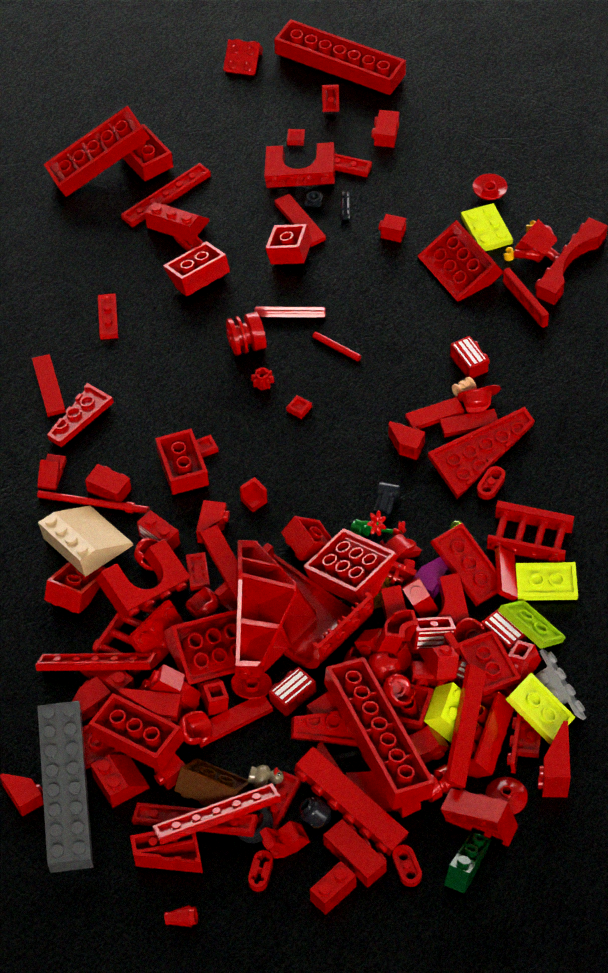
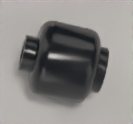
M316 796L306 798L299 809L301 819L315 829L328 825L332 818L331 807Z

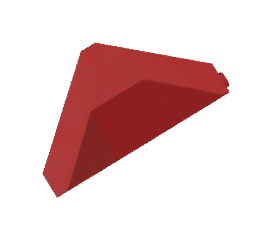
M238 540L235 677H240L241 679L260 678L316 622V608L303 596L297 587V583L267 553L258 541Z

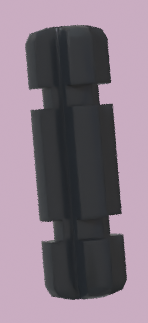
M348 191L340 193L341 220L350 219V193Z

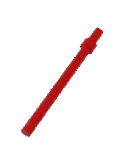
M38 490L37 493L38 498L124 510L125 513L134 514V512L146 514L150 511L149 506L135 505V502L127 501L122 503Z

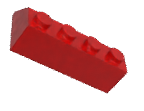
M500 692L491 693L486 696L482 695L468 776L475 778L491 776L495 770V765L514 708L505 700L506 697Z

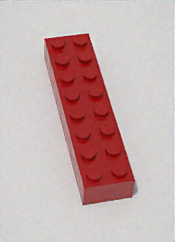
M292 19L288 21L274 39L275 54L388 95L392 94L406 75V60Z
M365 657L326 667L324 684L392 810L431 799L435 782Z

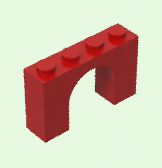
M334 142L317 143L315 161L310 166L302 169H293L285 165L283 145L267 146L264 175L266 187L335 184L336 153Z
M165 539L150 546L144 554V557L157 575L158 585L156 587L141 589L134 586L118 564L101 571L96 579L122 619L127 616L133 617L140 612V609L144 607L148 609L157 600H165L171 596L172 592L176 590L180 592L187 587L186 583L191 576Z
M459 573L441 576L437 579L442 607L436 617L451 616L455 627L462 619L469 618ZM401 585L380 589L379 594L385 622L395 612L407 610Z

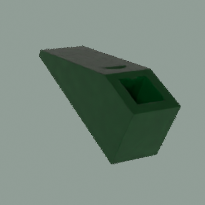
M472 831L450 863L444 885L465 893L492 839Z

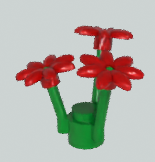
M379 510L376 516L370 513L371 521L356 519L353 521L350 529L351 532L362 537L369 536V534H374L375 532L378 536L381 535V532L391 533L393 536L403 535L406 532L405 521H399L398 528H386L383 524L386 517H381ZM381 540L379 545L384 546V541Z

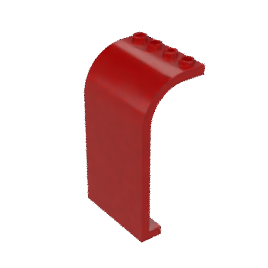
M266 543L263 548L297 583V587L303 596L316 608V622L284 655L302 667L315 669L373 614V596L366 592L364 594L365 599L360 604L356 602L355 608L353 606L350 608L274 554L273 546ZM224 582L214 591L218 597L219 606L226 612L236 610L237 603Z

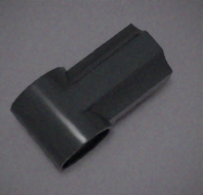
M380 481L374 508L375 516L379 510L381 517L390 518L394 501L397 502L400 485Z

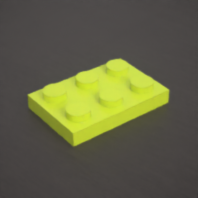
M494 203L461 212V218L470 235L485 252L513 244V238Z
M575 562L516 563L518 601L578 600Z
M532 673L505 699L549 744L553 742L563 721H568L569 725L575 719V716Z

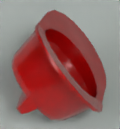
M490 385L462 391L457 395V399L464 403L466 412H483L491 405V396L497 394L501 387L499 385Z

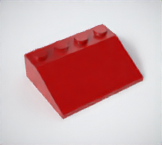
M457 220L418 255V258L457 302L491 285L503 274L502 269Z
M343 528L303 567L309 579L323 589L353 604L356 602L360 604L365 599L364 594L366 592L370 593L373 599L378 595L397 557V553Z
M237 609L174 625L163 631L168 649L180 672L185 674L184 680L189 685L235 673Z

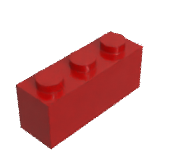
M343 819L323 834L324 845L356 874V877L367 888L387 872V860L381 852H376L372 848L371 843L365 837L361 838L357 834L356 828L349 823L347 824Z

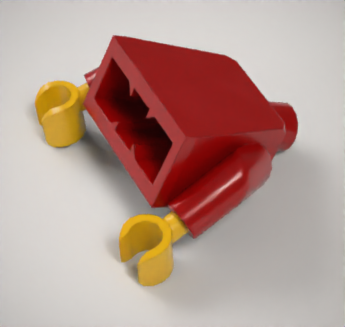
M539 219L537 221L532 220L530 225H526L527 233L515 247L516 250L513 251V248L508 247L506 248V253L503 254L506 261H512L515 257L540 262L544 256L554 261L555 257L560 255V253L552 248L557 238L551 227L544 225Z

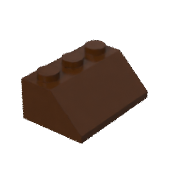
M197 758L181 767L174 791L181 793L180 795L184 798H193L199 801L201 805L207 807L248 792L252 784L248 783L246 778Z

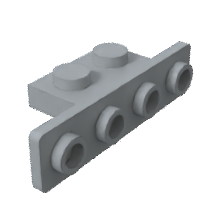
M542 648L539 652L547 667L534 676L563 705L568 702L578 718L586 719L583 712L585 708L574 697L576 692L565 681L567 677L564 671L557 667L555 655L551 651L547 652Z

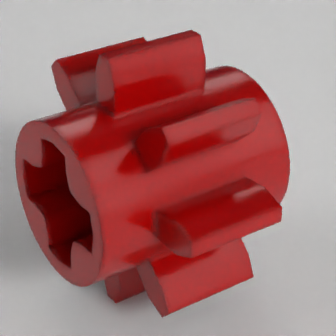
M265 367L255 369V374H251L253 387H257L260 390L270 389V383H274L272 370H268Z

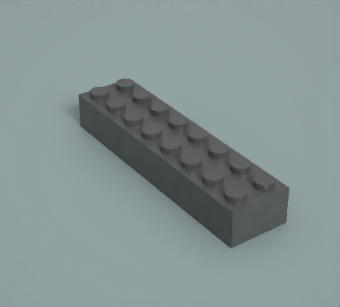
M80 702L38 706L47 864L51 873L94 868L83 719Z

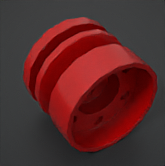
M257 311L244 314V323H242L239 316L235 317V324L232 318L226 319L227 339L235 356L241 355V348L245 354L248 353V344H250L253 351L266 348V336Z

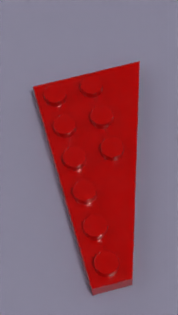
M523 407L428 452V458L458 499L534 425L535 420L527 409Z

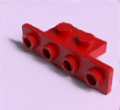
M518 712L517 717H513L512 729L515 730L514 735L510 736L512 753H508L507 765L511 766V773L515 774L518 756L539 758L542 736Z

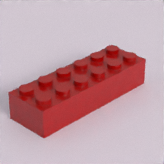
M126 106L47 161L44 166L58 188L67 197L145 143L150 137L130 108Z

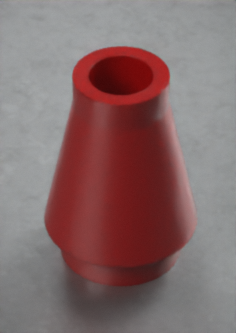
M190 905L165 912L164 915L166 925L192 927L198 924L197 908Z

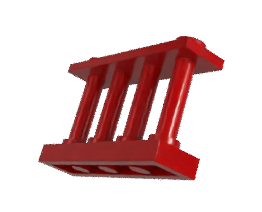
M503 501L497 502L495 518L500 520L496 535L488 534L487 549L495 551L498 546H501L515 553V555L548 561L550 563L565 562L566 550H561L565 532L572 533L574 516ZM507 521L519 523L515 540L503 538ZM527 524L538 526L534 544L522 542ZM546 528L557 530L553 548L542 546Z
M152 606L148 609L144 607L140 610L152 614L157 608ZM117 612L101 637L95 640L92 646L93 653H123L108 645L114 637L132 645L127 638L129 635L119 631L124 622L137 628L143 621L130 616L122 619ZM141 670L128 671L129 675L136 678Z

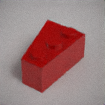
M451 788L441 807L447 822L469 831L472 828L482 831L485 837L490 839L491 836L501 839L503 840L502 844L508 847L518 828L509 803L502 798L494 799L484 794L477 795L463 789L456 790Z
M153 831L130 836L136 867L203 873L196 833L160 845Z

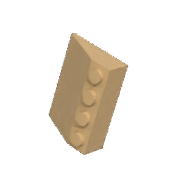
M90 505L53 512L38 522L44 539L85 577L133 546V543Z

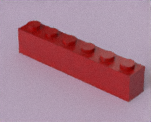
M314 747L296 763L295 775L302 782L306 781L310 784L312 791L316 795H322L333 810L340 811L347 823L354 824L360 829L359 833L366 839L370 838L375 843L377 850L382 854L386 853L390 856L393 850L406 839L409 832Z

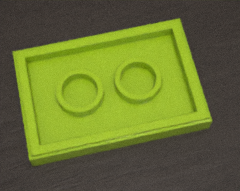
M525 600L504 604L498 609L505 618L540 649L563 643L566 638Z

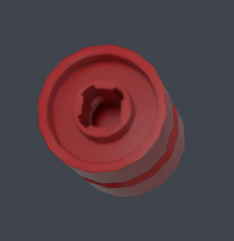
M445 764L435 769L434 774L430 773L435 782L432 798L428 799L431 803L443 797V793L448 794L451 788L458 789V787L444 781L447 769Z

